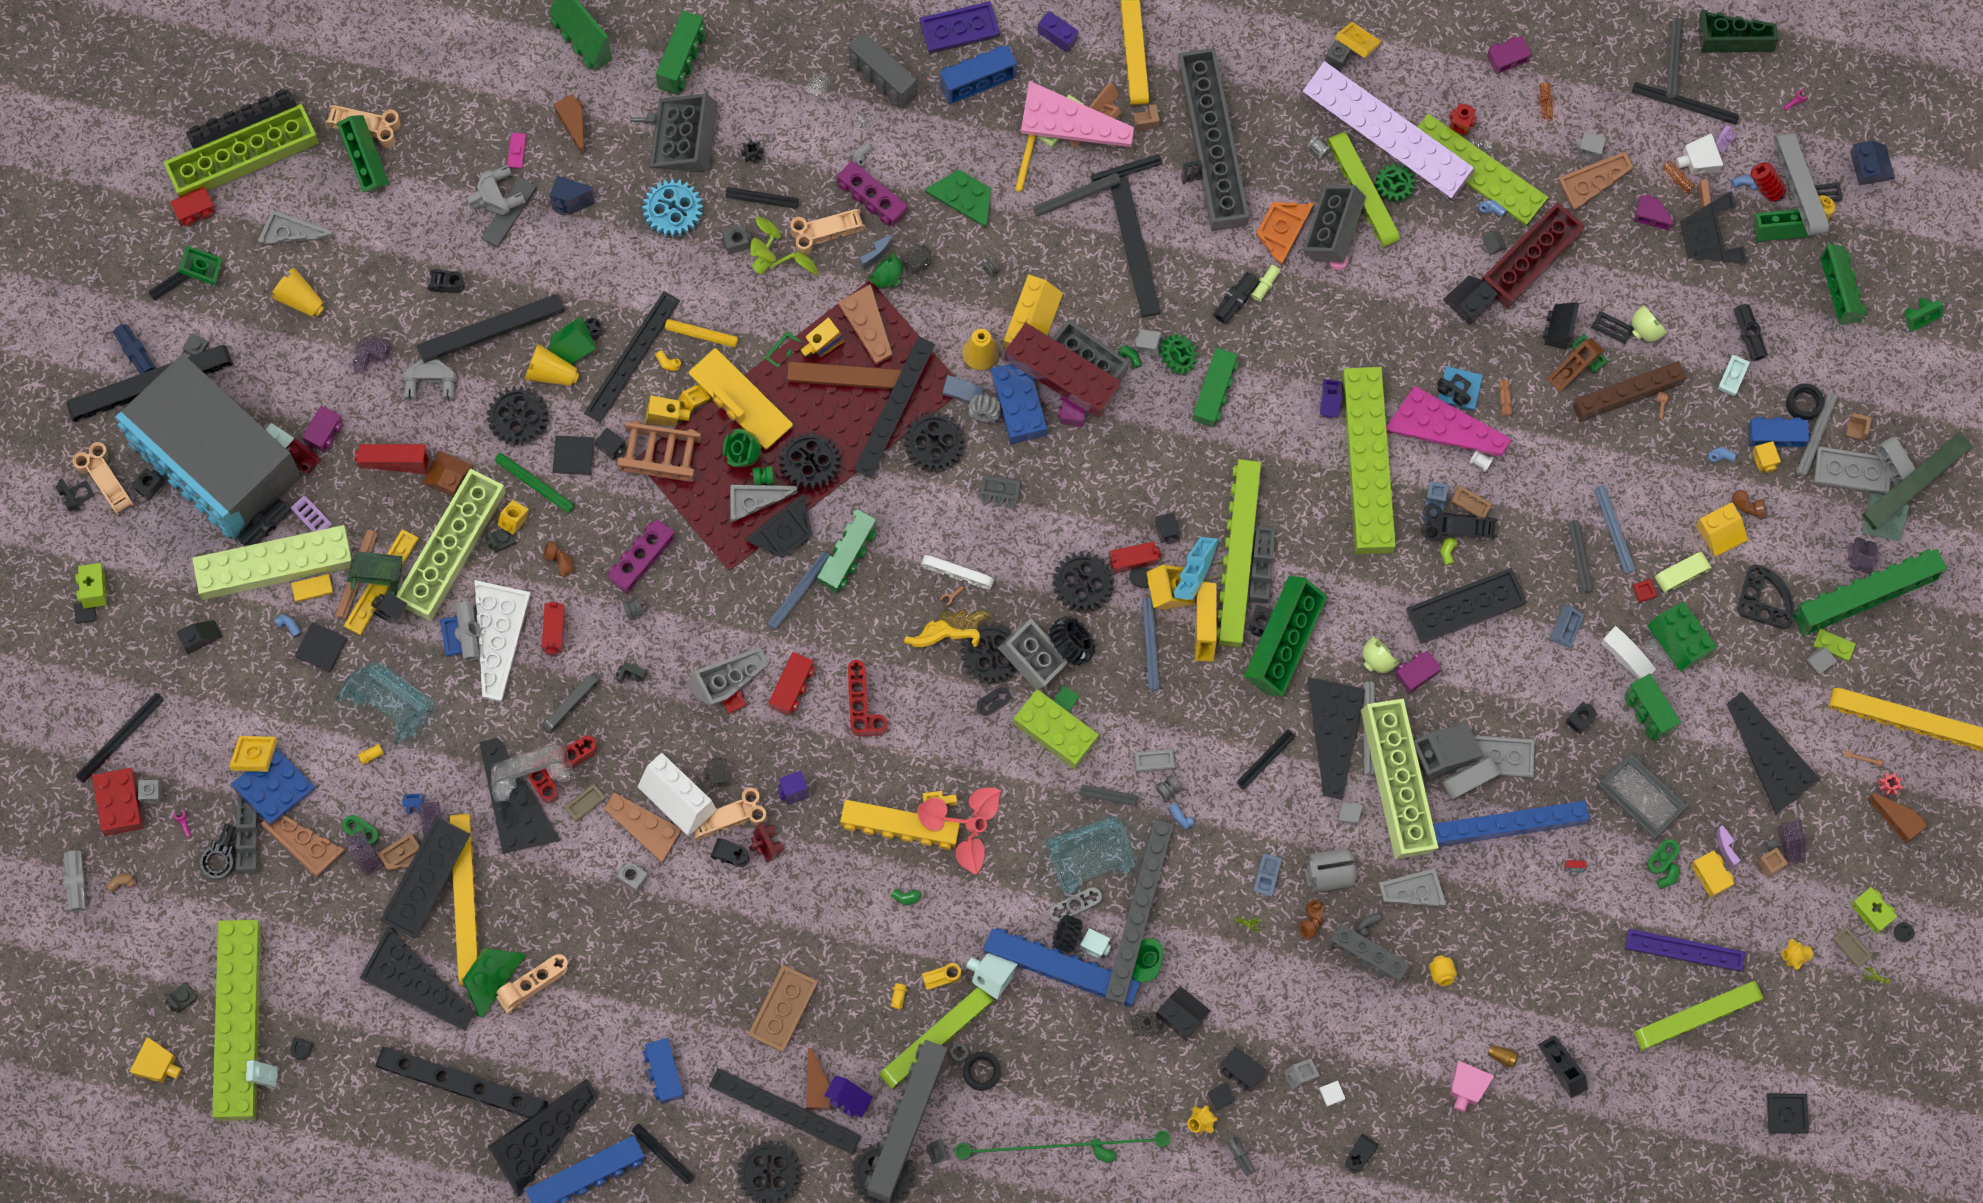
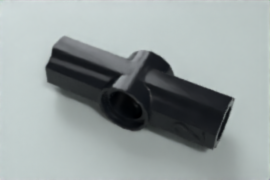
M1246 272L1239 282L1229 289L1223 302L1213 313V316L1219 322L1227 324L1235 312L1241 309L1240 306L1243 302H1247L1250 293L1259 283L1257 277L1252 273Z
M1742 304L1734 308L1733 311L1741 330V338L1745 341L1751 361H1758L1767 357L1768 353L1760 334L1761 328L1755 321L1750 304ZM1747 330L1753 331L1755 335L1748 334Z
M278 498L265 512L258 513L252 519L251 525L237 539L243 546L256 544L263 537L269 536L268 533L272 529H276L277 524L291 511L290 508Z

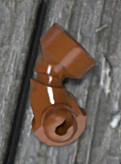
M1737 490L1733 493L1732 501L1734 505L1745 514L1748 512L1759 519L1767 517L1763 499L1755 500L1753 505H1751L1747 491Z
M547 541L543 559L553 561L555 558L558 559V573L562 577H567L569 573H573L572 558L565 551L562 552L555 542Z
M1312 900L1307 904L1306 912L1310 920L1306 919L1298 924L1300 934L1305 940L1314 938L1317 930L1322 925L1325 907L1319 900Z

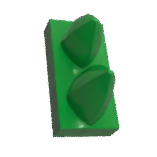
M1920 297L1919 310L1906 308L1905 318L1907 319L1909 331L1913 332L1943 317V303L1940 300L1933 302Z

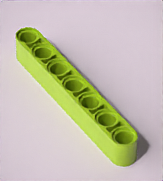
M1341 132L1327 138V144L1332 148L1333 151L1331 152L1336 162H1339L1340 170L1349 181L1348 185H1356L1366 196L1362 208L1365 211L1364 215L1368 223L1373 227V233L1382 244L1380 246L1384 248L1400 241L1399 233L1348 135L1345 132Z
M1752 981L1633 1032L1641 1051H1644L1645 1048L1654 1047L1663 1043L1666 1039L1670 1040L1680 1036L1685 1031L1689 1032L1699 1028L1698 1026L1702 1024L1706 1025L1713 1022L1718 1017H1725L1734 1013L1737 1009L1741 1010L1751 1006L1756 1001L1760 1002L1764 997L1756 981Z
M976 988L880 1072V1077L892 1090L895 1089L896 1084L902 1083L908 1077L912 1062H917L915 1057L919 1044L923 1045L925 1040L939 1045L948 1043L956 1036L955 1033L958 1030H963L971 1023L970 1020L973 1017L979 1016L986 1010L985 1007L988 1004L991 1005L995 1000L981 988Z

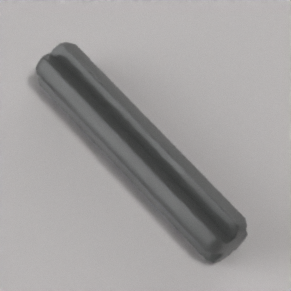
M1081 785L1080 788L1081 796L1131 806L1136 805L1137 796L1134 794L1088 785Z

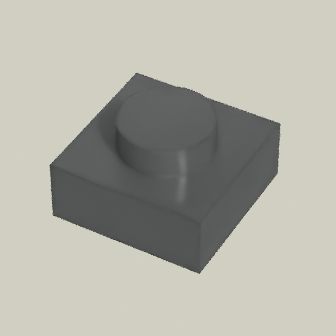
M192 333L182 349L194 355L205 351L209 342Z

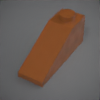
M574 94L554 103V109L579 152L583 155L585 154L582 111L584 106L579 98L576 99Z
M1593 338L1585 340L1547 378L1548 381L1561 392L1605 352L1604 349Z
M1873 793L1868 798L1869 802L1905 843H1908L1927 827L1923 816L1917 814L1912 809L1877 793Z
M808 1048L806 1110L831 1111L832 1105L829 1104L830 1100L824 1097L830 1085L813 1049Z

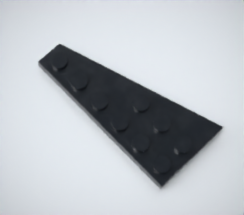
M1308 677L1323 796L1342 800L1364 689Z
M499 738L479 742L502 853L505 854L560 841Z
M388 926L362 972L360 980L466 1031L474 1016V1012Z

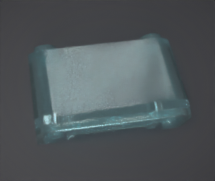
M1116 816L1096 821L1044 841L1047 854L1063 892L1070 893L1076 891L1081 881L1114 869L1121 871V873L1131 871L1132 867L1137 866L1123 822Z

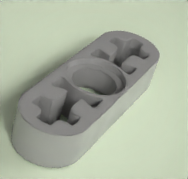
M1088 888L1053 905L1049 910V918L1054 923H1060V919L1067 915V912H1063L1061 918L1053 917L1055 909L1058 911L1064 910V904H1066L1067 911L1070 913L1069 916L1074 917L1097 906L1101 902L1102 894L1097 888ZM1091 892L1093 893V895H1098L1096 897V901L1093 902V900L1090 899L1086 901L1087 906H1084V901L1081 898V896H1084L1085 900L1089 897V893ZM1076 900L1080 902L1081 908L1074 911L1070 908L1069 904Z

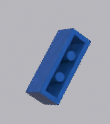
M1756 417L1751 419L1748 424L1749 446H1758L1772 441L1775 447H1806L1809 443L1808 420H1802V418L1784 420L1781 417L1773 419Z
M668 1038L645 1044L646 1050L642 1052L645 1062H650L651 1069L648 1070L650 1080H655L657 1088L653 1089L656 1100L660 1099L661 1104L685 1098Z

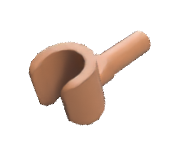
M1659 392L1656 398V402L1661 403L1658 419H1663L1664 407L1668 399V395L1663 392Z
M960 586L950 595L944 594L941 597V602L945 598H950V602L945 606H951L953 599L964 590V587Z

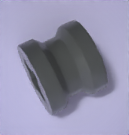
M637 597L631 602H623L628 620H632L634 616H643Z

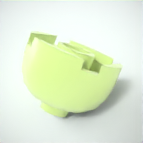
M1644 305L1633 314L1631 324L1634 330L1632 333L1638 340L1643 338L1647 342H1654L1668 333Z
M1374 635L1364 645L1362 651L1363 658L1366 661L1364 666L1370 672L1375 670L1378 673H1387L1400 663L1396 657L1393 658L1391 656L1390 650L1378 638L1376 639Z

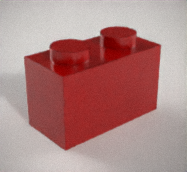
M205 187L170 201L181 227L184 225L191 226L196 220L201 218L208 219L216 212Z

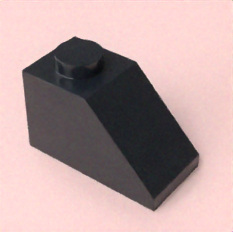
M214 620L193 623L176 632L187 654L223 637Z

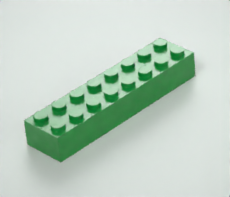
M1930 549L1924 550L1916 558L1910 556L1899 565L1893 563L1887 566L1885 571H1874L1868 575V578L1862 579L1861 577L1855 579L1849 586L1841 585L1830 594L1824 592L1817 596L1818 599L1803 601L1793 615L1802 636L1804 637L1819 629H1823L1939 580L1948 568L1938 549L1932 551Z

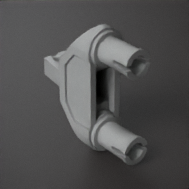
M508 165L494 171L487 170L483 172L477 185L478 191L467 197L471 209L485 206L489 211L504 215L509 213L511 208L525 203L521 192L506 199L500 193L497 181L512 176Z
M439 358L423 363V360H419L406 370L402 376V381L405 384L404 399L410 400V397H412L411 400H416V384L442 383V399L448 400L449 397V400H453L454 384L457 382V376Z

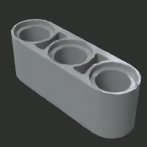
M1890 437L1876 446V454L1895 486L1915 470L1914 465L1896 438Z
M1490 755L1447 777L1442 781V784L1450 799H1453L1500 774V771Z

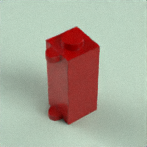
M1154 541L1109 552L1113 574L1130 571L1136 567L1157 565L1159 558H1161L1160 549L1155 546Z
M554 601L544 604L542 650L551 656L562 653L565 620L564 604Z

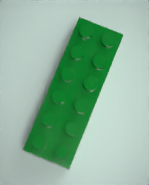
M1288 577L1244 675L1248 681L1266 695L1284 696L1328 597L1305 577Z

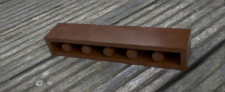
M1676 361L1575 398L1572 406L1579 422L1658 394L1659 392L1683 385L1686 375L1680 362Z

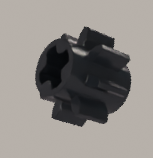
M750 139L749 143H743L745 150H741V156H745V162L750 160L755 164L757 159L762 160L761 154L764 153V148H759L760 141L756 143Z

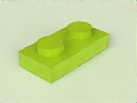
M1819 629L1812 647L1816 649L1818 647H1826L1833 656L1848 662L1856 643Z

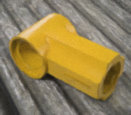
M949 963L945 967L923 973L922 977L928 991L950 983L959 982L962 972L957 964ZM951 969L958 971L957 976L954 978L947 976L948 971Z

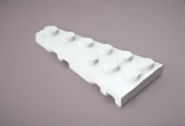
M474 580L477 623L481 629L478 640L483 699L502 703L531 593Z

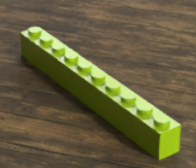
M1238 459L1237 466H1233L1232 476L1236 477L1235 483L1231 484L1230 494L1234 495V499L1229 503V512L1232 513V518L1228 519L1227 530L1230 531V537H1226L1225 548L1228 549V555H1224L1223 566L1227 568L1226 573H1222L1221 578L1224 592L1220 591L1219 603L1223 604L1222 610L1218 609L1217 621H1221L1220 628H1216V639H1219L1218 645L1241 648L1243 643L1261 462Z

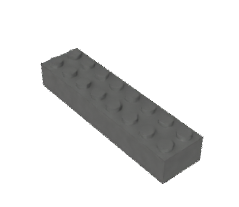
M925 1040L923 1045L919 1044L915 1057L917 1062H912L908 1072L910 1080L909 1082H904L901 1090L903 1098L902 1100H897L894 1108L896 1116L894 1119L890 1118L886 1133L889 1134L887 1137H883L879 1147L881 1154L880 1156L876 1155L872 1165L873 1175L869 1174L865 1182L867 1196L890 1203L946 1059L948 1048Z

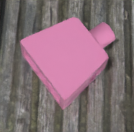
M1458 1061L1450 1090V1095L1457 1098L1454 1109L1465 1112L1468 1103L1476 1106L1494 1075Z

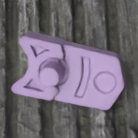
M1726 125L1715 143L1718 152L1724 153L1737 136V134L1732 133L1731 126Z

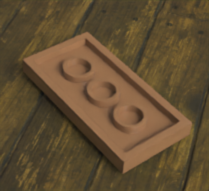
M782 965L748 1033V1037L784 1053L818 981Z

